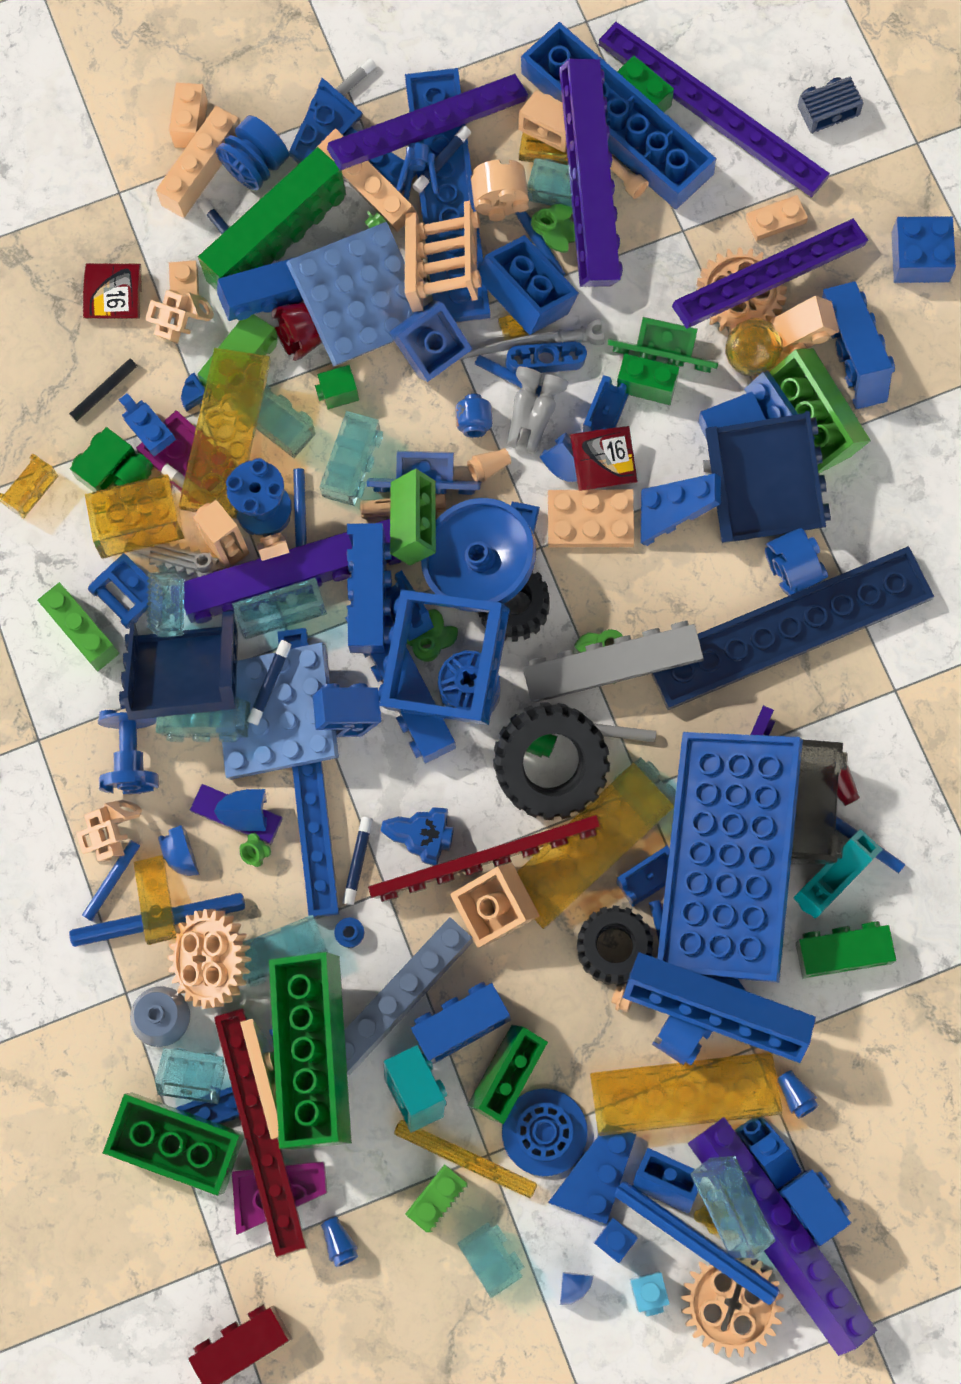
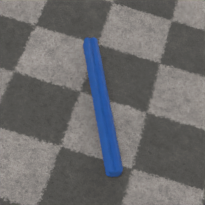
M235 893L71 929L69 931V938L72 946L77 947L178 925L179 923L186 922V916L194 915V911L215 909L216 911H225V914L244 910L245 899L242 893Z
M623 1181L615 1192L617 1199L766 1304L771 1305L779 1294V1289L627 1182Z

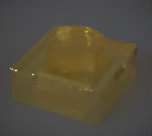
M511 315L498 319L504 341L529 336Z

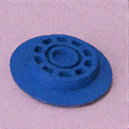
M536 1089L521 1095L516 1100L505 1123L502 1124L503 1145L510 1159L520 1169L537 1176H553L568 1170L579 1160L587 1143V1123L581 1108L568 1095L553 1089ZM544 1108V1112L536 1114L534 1110ZM548 1109L556 1110V1115L549 1114ZM530 1113L532 1115L530 1121H524L525 1117ZM563 1116L567 1124L562 1125L559 1117ZM521 1126L526 1127L525 1135H520ZM564 1129H569L568 1138L563 1137ZM528 1139L531 1144L528 1149L524 1146L523 1140ZM560 1142H564L566 1145L559 1151L557 1146ZM535 1148L540 1150L541 1156L533 1154L532 1151ZM553 1150L555 1155L546 1157V1151Z

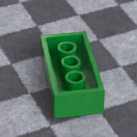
M124 1093L103 1154L219 1196L226 1191L245 1136L243 1132L136 1093Z

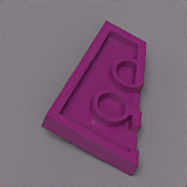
M324 1161L286 1165L297 1207L327 1194ZM253 1169L232 1171L236 1235H239L267 1221Z

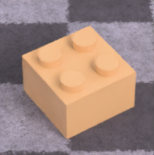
M513 863L498 866L450 894L477 948L495 942L540 916Z

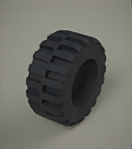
M549 702L540 703V706L537 707L531 705L524 708L523 713L520 715L515 714L509 719L511 722L507 727L503 726L499 733L500 739L498 742H495L493 766L501 789L516 808L526 811L527 815L534 818L542 816L544 820H554V817L560 816L563 820L571 818L570 813L575 811L580 814L586 810L585 805L588 802L594 803L598 799L599 795L597 792L600 788H605L607 783L605 775L606 772H610V762L607 758L609 750L600 730L582 712L561 703H557V705H551ZM547 734H560L571 740L577 749L579 756L577 769L568 781L552 788L538 786L525 773L523 765L524 754L530 744L537 738Z

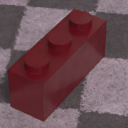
M263 1304L247 1314L250 1320L239 1326L237 1321L220 1331L223 1336L212 1343L210 1338L193 1348L195 1354L189 1357L188 1360L201 1384H222L292 1340L275 1306L266 1309Z

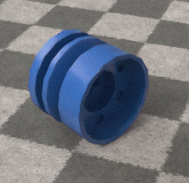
M248 115L235 128L237 137L227 136L225 143H221L216 148V154L220 162L234 178L247 188L257 191L263 186V181H267L270 178L269 169L273 171L278 170L289 158V151L272 128L259 118Z
M465 650L453 654L443 663L438 675V688L443 706L471 710L481 657L480 652ZM499 674L491 713L494 712L500 701ZM468 678L471 682L474 681V686L469 687L468 684H464V680Z

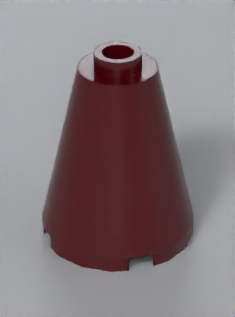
M304 302L279 306L272 310V320L277 318L279 326L275 327L276 334L288 356L294 354L292 360L302 359L323 343Z

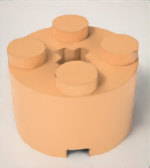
M500 159L491 160L478 165L473 170L474 175H471L474 208L478 213L489 216V220L496 222L505 219L507 215L524 212L529 209L525 168L521 163L509 160V164H501Z

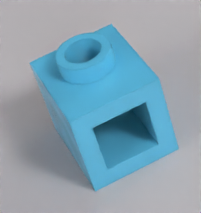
M660 1271L629 1279L638 1312L645 1311L646 1317L663 1313V1306L670 1305Z

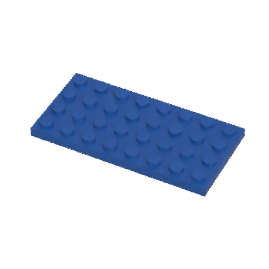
M682 733L657 959L703 976L779 983L803 744L801 737Z

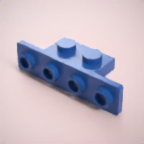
M397 451L396 479L414 469H418L435 480L436 494H446L447 489H456L458 494L474 495L475 490L481 489V481L453 480L454 452ZM369 478L367 480V487H373L374 492H390L391 482L395 479Z

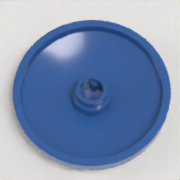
M475 498L460 502L446 510L436 519V553L421 560L424 578L431 590L438 595L505 604L523 589L532 574L536 561L534 534L520 512L503 501L491 498ZM459 609L468 612H479L473 610Z

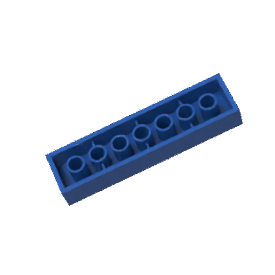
M558 22L521 56V74L541 92L551 95L560 102H562L559 68L568 59H600V66L604 71L603 96L607 100L605 118L606 124L609 125L610 129L608 150L636 175L641 174L649 182L648 186L675 210L714 175L717 158L561 22Z

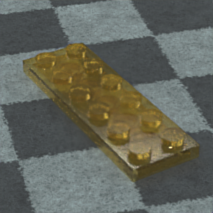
M214 348L179 501L180 510L197 512L204 504H211L217 500L231 518H237L238 511L231 505L227 497L226 480L236 467L250 459L271 363L270 356Z
M634 762L599 794L598 799L594 803L591 802L587 805L585 811L569 822L572 823L598 815L600 816L603 828L596 830L597 836L585 840H580V837L576 836L568 839V845L556 849H551V845L544 846L539 854L534 855L517 871L540 915L534 920L542 929L547 928L674 809L672 802Z
M771 1052L697 1060L692 1065L686 1062L684 1065L671 1063L590 1073L598 1136L715 1123L723 1117L727 1121L775 1116L782 1115L783 1112L773 1053Z

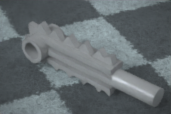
M129 539L124 543V550L148 556L150 565L156 564L157 568L165 565L167 571L176 568L178 574L186 571L188 577L193 574H197L200 577L219 571L216 566L219 558H213L210 552L201 553L200 549L191 552L189 546L181 549L179 543L172 547L169 541L163 543L161 540L154 542L153 546Z

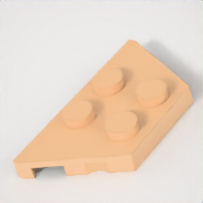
M249 1019L240 1023L270 1137L275 1139L278 1138L274 1049L254 1019Z

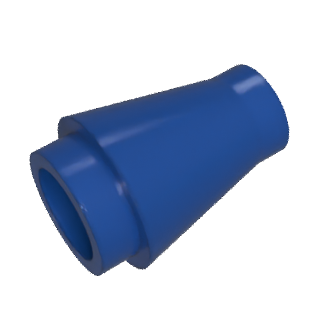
M792 1070L784 1073L777 1079L791 1114L795 1113L798 1119L808 1115L819 1106L815 1100L817 1096L795 1076Z
M338 1217L331 1218L321 1224L329 1261H333L335 1267L346 1265L358 1257L356 1252L358 1247L344 1229Z

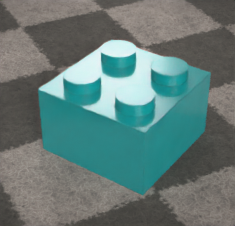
M418 1045L384 1060V1080L410 1133L443 1118L444 1106L447 1105L445 1097H447L446 1089L440 1079L435 1081L431 1072L434 1069L432 1061L427 1060L425 1054L421 1053Z

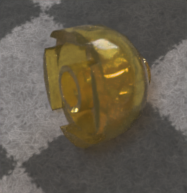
M750 318L739 323L730 331L725 343V355L728 363L735 371L745 376H758L762 372L770 371L779 362L783 353V340L781 336L779 337L778 332L775 330L776 327L772 323L762 318Z

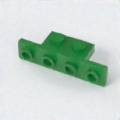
M647 317L642 319L637 344L611 338L608 339L607 345L613 346V352L629 354L630 350L641 352L640 357L656 361L657 356L668 358V364L683 367L684 362L695 364V370L711 373L712 368L717 369L719 364L716 361L692 356L698 328L690 327L686 329L684 325Z

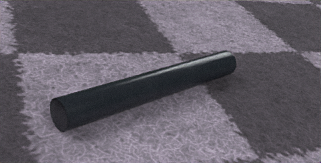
M129 358L69 413L71 418L75 422L82 418L137 367V364Z

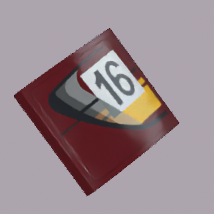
M86 263L83 286V318L140 319V292H142L141 264Z
M629 426L570 434L579 491L638 482Z

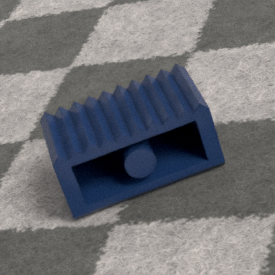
M851 76L844 79L836 77L825 86L820 88L812 86L804 90L799 97L797 107L810 133L813 134L815 131L818 132L840 122L843 123L845 120L848 121L850 118L858 117L863 107V99H861V95L854 85Z

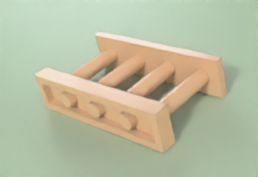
M470 201L464 202V217L425 224L424 222L420 223L416 212L405 214V295L412 313L423 311V299L427 298V295L468 287L472 301L478 300V288L482 287L479 270H477V228H480L481 224L477 211L473 212ZM464 228L465 236L427 244L423 241L427 239L428 235ZM465 248V256L426 264L423 261L430 254ZM465 267V276L426 284L423 281L429 274Z

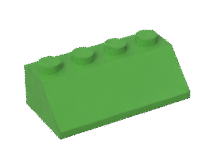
M813 348L795 349L770 371V374L797 413L803 414L806 411H810V418L816 417L818 434L813 435L815 438L814 445L821 447L823 463L817 464L819 474L852 457L871 441Z

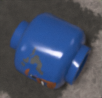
M468 394L465 396V399L456 404V427L464 436L469 438L482 437L491 429L493 424L492 406L488 400L482 398L479 394Z

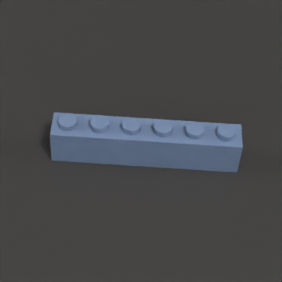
M451 917L447 919L344 1030L347 1074L349 1076L473 943L472 937Z

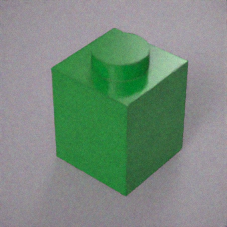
M350 365L317 374L320 384L315 385L319 402L325 400L327 410L360 401Z

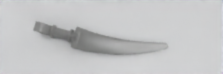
M601 319L591 321L586 328L581 326L580 329L569 331L559 329V331L529 335L471 350L459 360L507 351L519 345L563 343L582 340V342L587 340L591 344L601 345L605 341L604 333L595 335L592 332L593 330H601Z

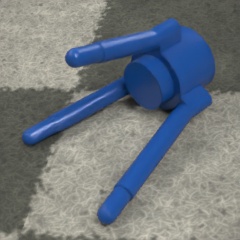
M411 143L406 148V157L396 189L397 191L402 190L407 175L403 196L408 201L414 171H423L427 165L429 167L433 193L435 195L439 193L434 165L435 154L429 153V146L423 143Z

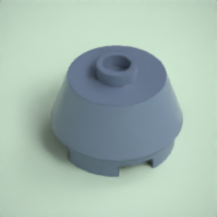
M165 986L150 988L139 995L130 1013L131 1027L137 1038L153 1047H164L178 1041L186 1032L190 1021V1009L188 1003L184 1001L183 995L179 994L175 989Z

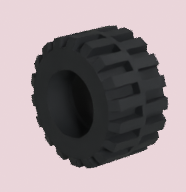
M532 571L528 582L520 591L529 597L531 603L522 613L509 614L504 641H506L507 637H512V642H518V637L521 636L526 640L530 638V633L533 632L536 635L540 631V626L545 625L547 615H549L550 597L547 583L542 581V575L539 572L534 574ZM479 611V618L481 617L482 624L486 628L488 612Z
M613 906L608 909L603 907L597 913L593 912L589 915L587 921H584L577 939L578 959L582 963L585 972L592 975V978L597 982L600 980L606 985H623L625 982H628L638 952L648 956H652L653 935L650 934L648 923L645 924L642 920L643 917L640 914L632 913L630 908L621 909L619 906ZM618 929L629 935L633 943V950L628 959L620 963H612L600 956L597 950V940L604 931Z

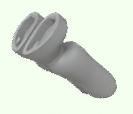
M519 366L516 371V377L522 383V389L515 395L507 446L516 448L522 428L532 431L528 437L526 452L535 454L543 432L556 407L554 396L565 391L569 382L561 377L546 374L542 382L540 396L535 397L542 374L534 369Z

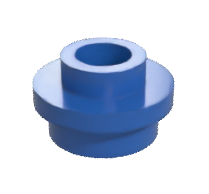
M350 917L340 920L334 930L337 942L346 948L358 946L365 934L361 922ZM347 927L354 928L355 933L352 937L344 936V930Z

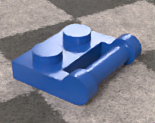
M125 553L116 559L88 586V591L93 596H98L121 619L120 623L126 629L130 628V622H135L136 624L138 619L164 595L163 591ZM112 582L135 606L128 611L106 588V585Z

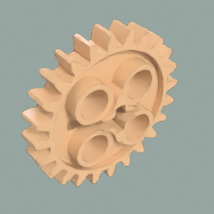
M741 247L738 248L736 255H733L732 251L727 249L725 258L717 253L716 262L709 259L707 263L708 269H701L700 276L702 278H698L696 286L699 288L696 290L729 276L730 274L728 273L733 274L761 261L764 253L761 252L755 257L753 256V249L750 248L746 255L743 254ZM782 284L763 293L767 298L760 299L754 297L737 305L743 310L742 312L728 309L710 318L709 324L713 325L718 321L720 323L719 331H722L727 326L729 327L730 335L734 333L735 329H739L741 336H744L745 330L748 328L753 335L756 333L757 326L766 330L767 321L771 323L770 320L782 312L783 308L781 306L785 305L786 297L783 295H786L787 287Z
M215 909L194 911V915L186 916V922L178 924L181 932H173L172 934L177 941L176 944H169V947L174 950V955L168 956L167 959L174 961V965L168 971L175 972L176 976L173 978L172 984L180 983L177 992L179 994L186 993L184 1001H193L194 1007L202 1006L203 1009L223 1007L224 1003L233 1002L232 996L241 994L238 986L246 985L242 975L250 974V970L245 967V963L250 962L252 958L245 956V952L251 947L250 945H243L242 942L247 937V934L238 933L241 924L233 923L234 916H225V911H216Z
M734 1251L732 1255L734 1258L769 1281L768 1278L773 1271L769 1269L761 1272L760 1269L763 1261L759 1260L752 1265L751 1254H747L743 1261H741L739 1252ZM699 1261L698 1265L701 1272L699 1274L693 1271L689 1272L695 1280L694 1283L683 1284L690 1290V1295L681 1296L682 1300L689 1302V1306L682 1309L681 1312L691 1314L692 1317L685 1325H695L697 1327L692 1334L693 1338L703 1335L702 1346L705 1348L711 1342L714 1343L713 1353L718 1354L720 1349L725 1347L727 1357H731L733 1349L737 1350L740 1357H744V1347H748L752 1353H756L755 1343L757 1341L766 1347L767 1342L764 1335L768 1334L775 1337L776 1334L770 1328L771 1325L782 1324L774 1316L775 1312L784 1311L783 1307L776 1305V1301L784 1297L783 1294H778L771 1305L766 1304L761 1299L751 1304L746 1301L744 1296L746 1289L741 1286L736 1297L740 1307L739 1309H732L727 1329L722 1331L721 1326L729 1307L724 1304L726 1298L731 1299L733 1297L736 1282L731 1279V1286L728 1290L723 1292L717 1290L714 1280L722 1272L711 1264L706 1266L703 1262ZM779 1281L770 1282L776 1287L780 1284ZM712 1303L718 1305L720 1308L719 1319L715 1322H708L703 1314L705 1307ZM739 1316H746L750 1321V1328L745 1334H738L734 1330V1321Z

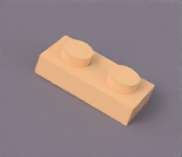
M798 195L746 213V221L756 241L806 224L808 220Z
M196 260L169 262L170 290L178 291L182 295L188 293L199 295L198 264Z

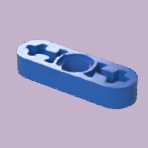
M576 341L514 346L507 353L506 367L513 374H516L519 366L531 368L540 373L578 370L585 363L587 350L583 344ZM559 352H561V362L559 361ZM570 352H574L578 359L573 360V357L569 355ZM541 353H549L553 356L554 361L543 363L538 356ZM532 354L534 355L533 364H531L532 358H530V355ZM515 356H520L523 364H518L517 360H514Z

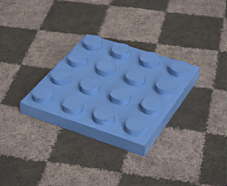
M387 222L310 251L287 262V266L333 366L395 342L389 332L416 313H412L405 295V261Z
M321 642L289 650L258 726L247 722V719L275 653L237 661L236 709L219 711L225 776L227 779L232 780L339 758L336 730L315 729L312 696L323 685L330 684L325 644Z

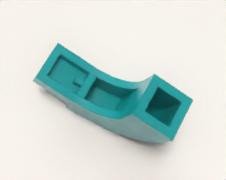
M860 829L793 899L805 913L810 914L816 919L883 849Z

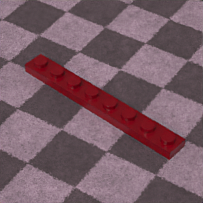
M594 815L368 886L371 898H380L381 902L390 901L398 898L397 892L407 889L409 894L427 889L426 883L437 881L438 885L455 880V874L465 871L466 876L482 872V866L493 863L494 867L511 863V857L522 854L523 858L539 854V848L551 845V849L560 848L568 845V839L579 836L580 840L595 837L598 835L596 830L602 829L603 825L600 816Z
M241 1008L215 1016L214 1020L275 1256L280 1258L308 1249L282 1149L279 1148V1138L271 1139L240 1023L247 1020L245 1010Z

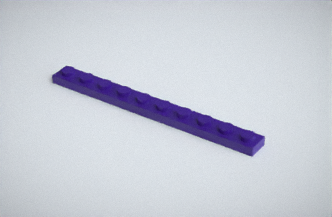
M617 21L599 39V46L624 64L633 56L637 57L674 88L673 99L811 198L829 178L830 173Z

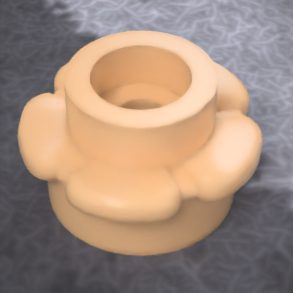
M627 983L624 984V987L617 986L611 1003L616 1004L615 1009L617 1011L623 1010L628 1012L632 1005V1001L622 998Z

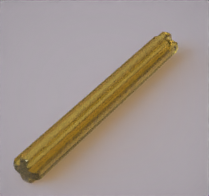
M400 1120L395 1128L394 1134L525 1197L531 1198L537 1188V1184L534 1181L421 1128L410 1133L404 1120Z

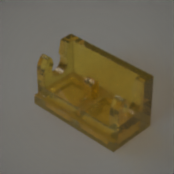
M33 453L29 457L31 459L30 464L6 493L2 494L0 492V503L22 519L27 516L59 477L50 464H47Z

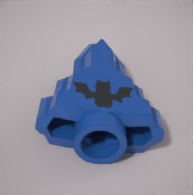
M433 807L429 812H416L411 818L398 816L384 820L381 832L393 842L405 844L409 853L421 857L422 863L435 866L438 865L442 850L450 851L454 827L447 826L448 808Z

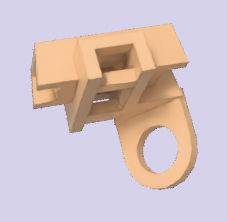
M166 290L163 303L150 301L145 320L157 324L154 335L178 344L181 332L186 334L191 332V330L185 328L188 317L210 321L214 317V313L208 301L199 295L192 293L182 295L178 291ZM199 303L205 307L207 314L201 310ZM156 307H160L158 317L156 319L154 318ZM173 312H175L174 324H170Z
M118 800L105 803L103 808L85 814L88 829L76 833L82 854L95 851L98 861H110L112 857L124 856L120 841L128 839L127 834L120 835L117 824L140 817L141 808L132 802ZM121 807L130 808V809H132V810L135 811V812L126 811V810L122 809ZM104 828H105V830H106V833H107V836H108V840H106V837H105V834H104V830H103ZM87 835L91 839L92 846L88 847L85 836Z

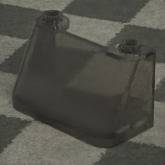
M802 739L791 864H836L837 859H842L843 841L838 840V835L835 834L838 777L841 770H846L848 754L843 752V743Z

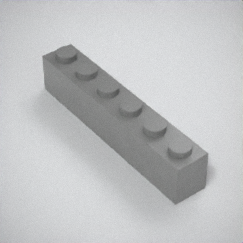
M682 621L672 624V630L660 632L659 628L650 629L642 632L643 637L631 639V635L616 638L613 645L603 647L602 642L585 646V652L575 654L574 650H567L557 653V659L546 661V657L529 660V666L523 667L530 700L536 703L704 661L695 624L689 625L688 621Z

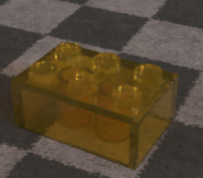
M168 474L85 494L92 539L101 559L185 539L176 492Z

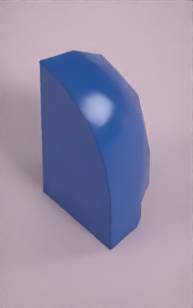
M565 432L554 440L557 445L549 450L545 449L540 458L557 478L567 482H577L571 438Z
M265 789L241 790L225 796L218 802L214 810L217 818L226 826L236 830L266 831L267 817H264L263 805L267 803Z
M182 825L168 830L169 835L158 837L163 857L171 869L176 873L186 876L200 875L187 831Z
M563 1272L560 1305L573 1304L582 1299L591 1288L594 1275Z

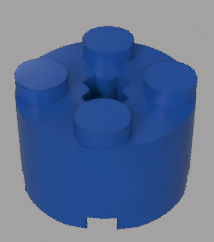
M802 528L793 530L765 544L767 546L765 548V555L774 576L778 575L783 580V582L779 583V586L786 595L791 596L828 577L825 566L822 562H819L817 554L820 553L818 543L814 537L808 539Z
M669 1016L652 1045L680 1064L684 1065L686 1062L692 1065L702 1047L699 1044L702 1036L708 1039L713 1031Z

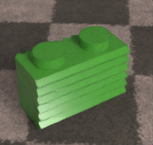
M444 1164L405 1215L426 1233L433 1232L432 1227H437L436 1222H441L440 1217H444V1212H448V1207H452V1202H456V1197H460V1193L464 1192L465 1187H468L467 1182Z

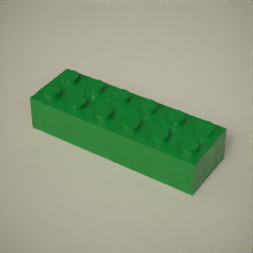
M317 147L198 256L206 282L217 291L219 278L278 261L293 243L302 240L309 228L319 224L324 219L325 214L333 206L337 207L345 198L346 191L342 170H339L336 163Z
M321 952L269 959L279 1148L295 1150L350 1144L352 1140L340 956Z

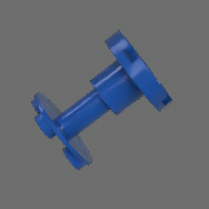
M261 458L247 461L236 467L231 475L227 477L226 486L227 497L235 508V514L240 526L251 535H263V537L282 532L290 521L292 503L287 491L284 489V480L279 470Z
M102 710L99 712L98 724L100 726L119 729V751L113 753L114 771L100 775V791L114 794L113 788H117L118 790H123V794H140L154 791V787L159 788V775L151 771H144L143 752L137 751V728H145L156 724L157 717L129 720L127 712L117 713L115 710Z

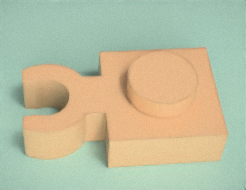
M281 533L263 537L260 539L261 543L257 544L262 561L290 553L285 535L282 536Z

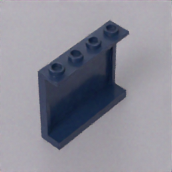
M806 411L803 414L718 428L717 426L705 428L711 472L721 476V504L717 506L722 543L787 534L800 528L804 531L826 528V521L831 520L829 503L823 504L821 492H827L825 475H819L817 464L823 463L821 447L814 445L813 435L818 434L816 417L810 418V411Z
M234 611L222 612V626L146 635H138L135 622H130L129 634H125L127 652L123 653V664L126 671L121 672V683L124 691H119L121 709H126L129 720L236 709L238 629Z

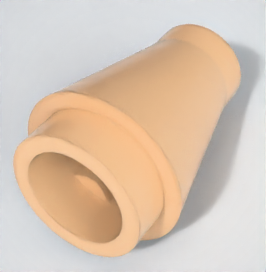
M505 448L473 455L472 459L467 461L469 473L476 482L480 480L485 482L502 468L511 464L510 455Z

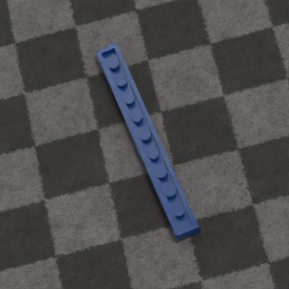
M306 628L277 632L278 643L281 640L292 644L290 649L309 645ZM321 761L292 767L309 918L340 915L323 764Z

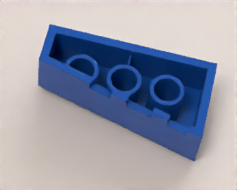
M856 281L823 289L822 298L832 301L839 332L832 335L831 338H837L836 350L839 362L845 361V380L848 388L854 387L855 397L852 402L855 410L888 402L891 376L895 372V363L892 356H888L885 351L884 337L882 334H878L876 330V319L872 312L869 313L867 309V299L864 291L860 292Z
M383 523L347 524V535H349L352 549H347L349 573H351V577L347 579L348 600L351 601V605H348V648L350 653H385L386 644H390L389 632L391 629L390 626H386V616H391V598H386V588L392 587L391 570H387V560H392L390 543H387Z

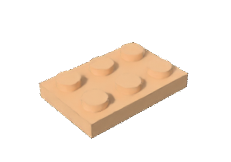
M633 489L548 490V548L634 547Z

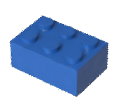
M525 235L486 254L479 268L482 284L529 335L568 315L579 295V292Z
M481 982L468 990L469 996L459 1001L458 997H454L441 1005L442 1011L433 1016L431 1012H428L414 1020L416 1025L411 1027V1030L428 1061L431 1060L432 1064H435L511 1021L510 1014L493 983L486 986L484 982Z

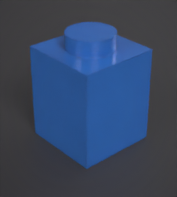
M611 1218L593 1243L617 1263H620L638 1237L617 1220Z

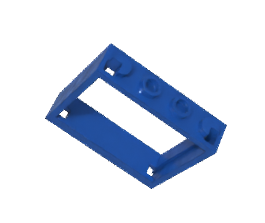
M401 590L400 597L396 599L394 605L396 618L395 624L389 632V643L391 644L389 655H386L383 663L385 677L383 684L380 685L378 690L379 706L391 711L489 725L510 608L499 602ZM414 603L488 612L471 710L396 699Z

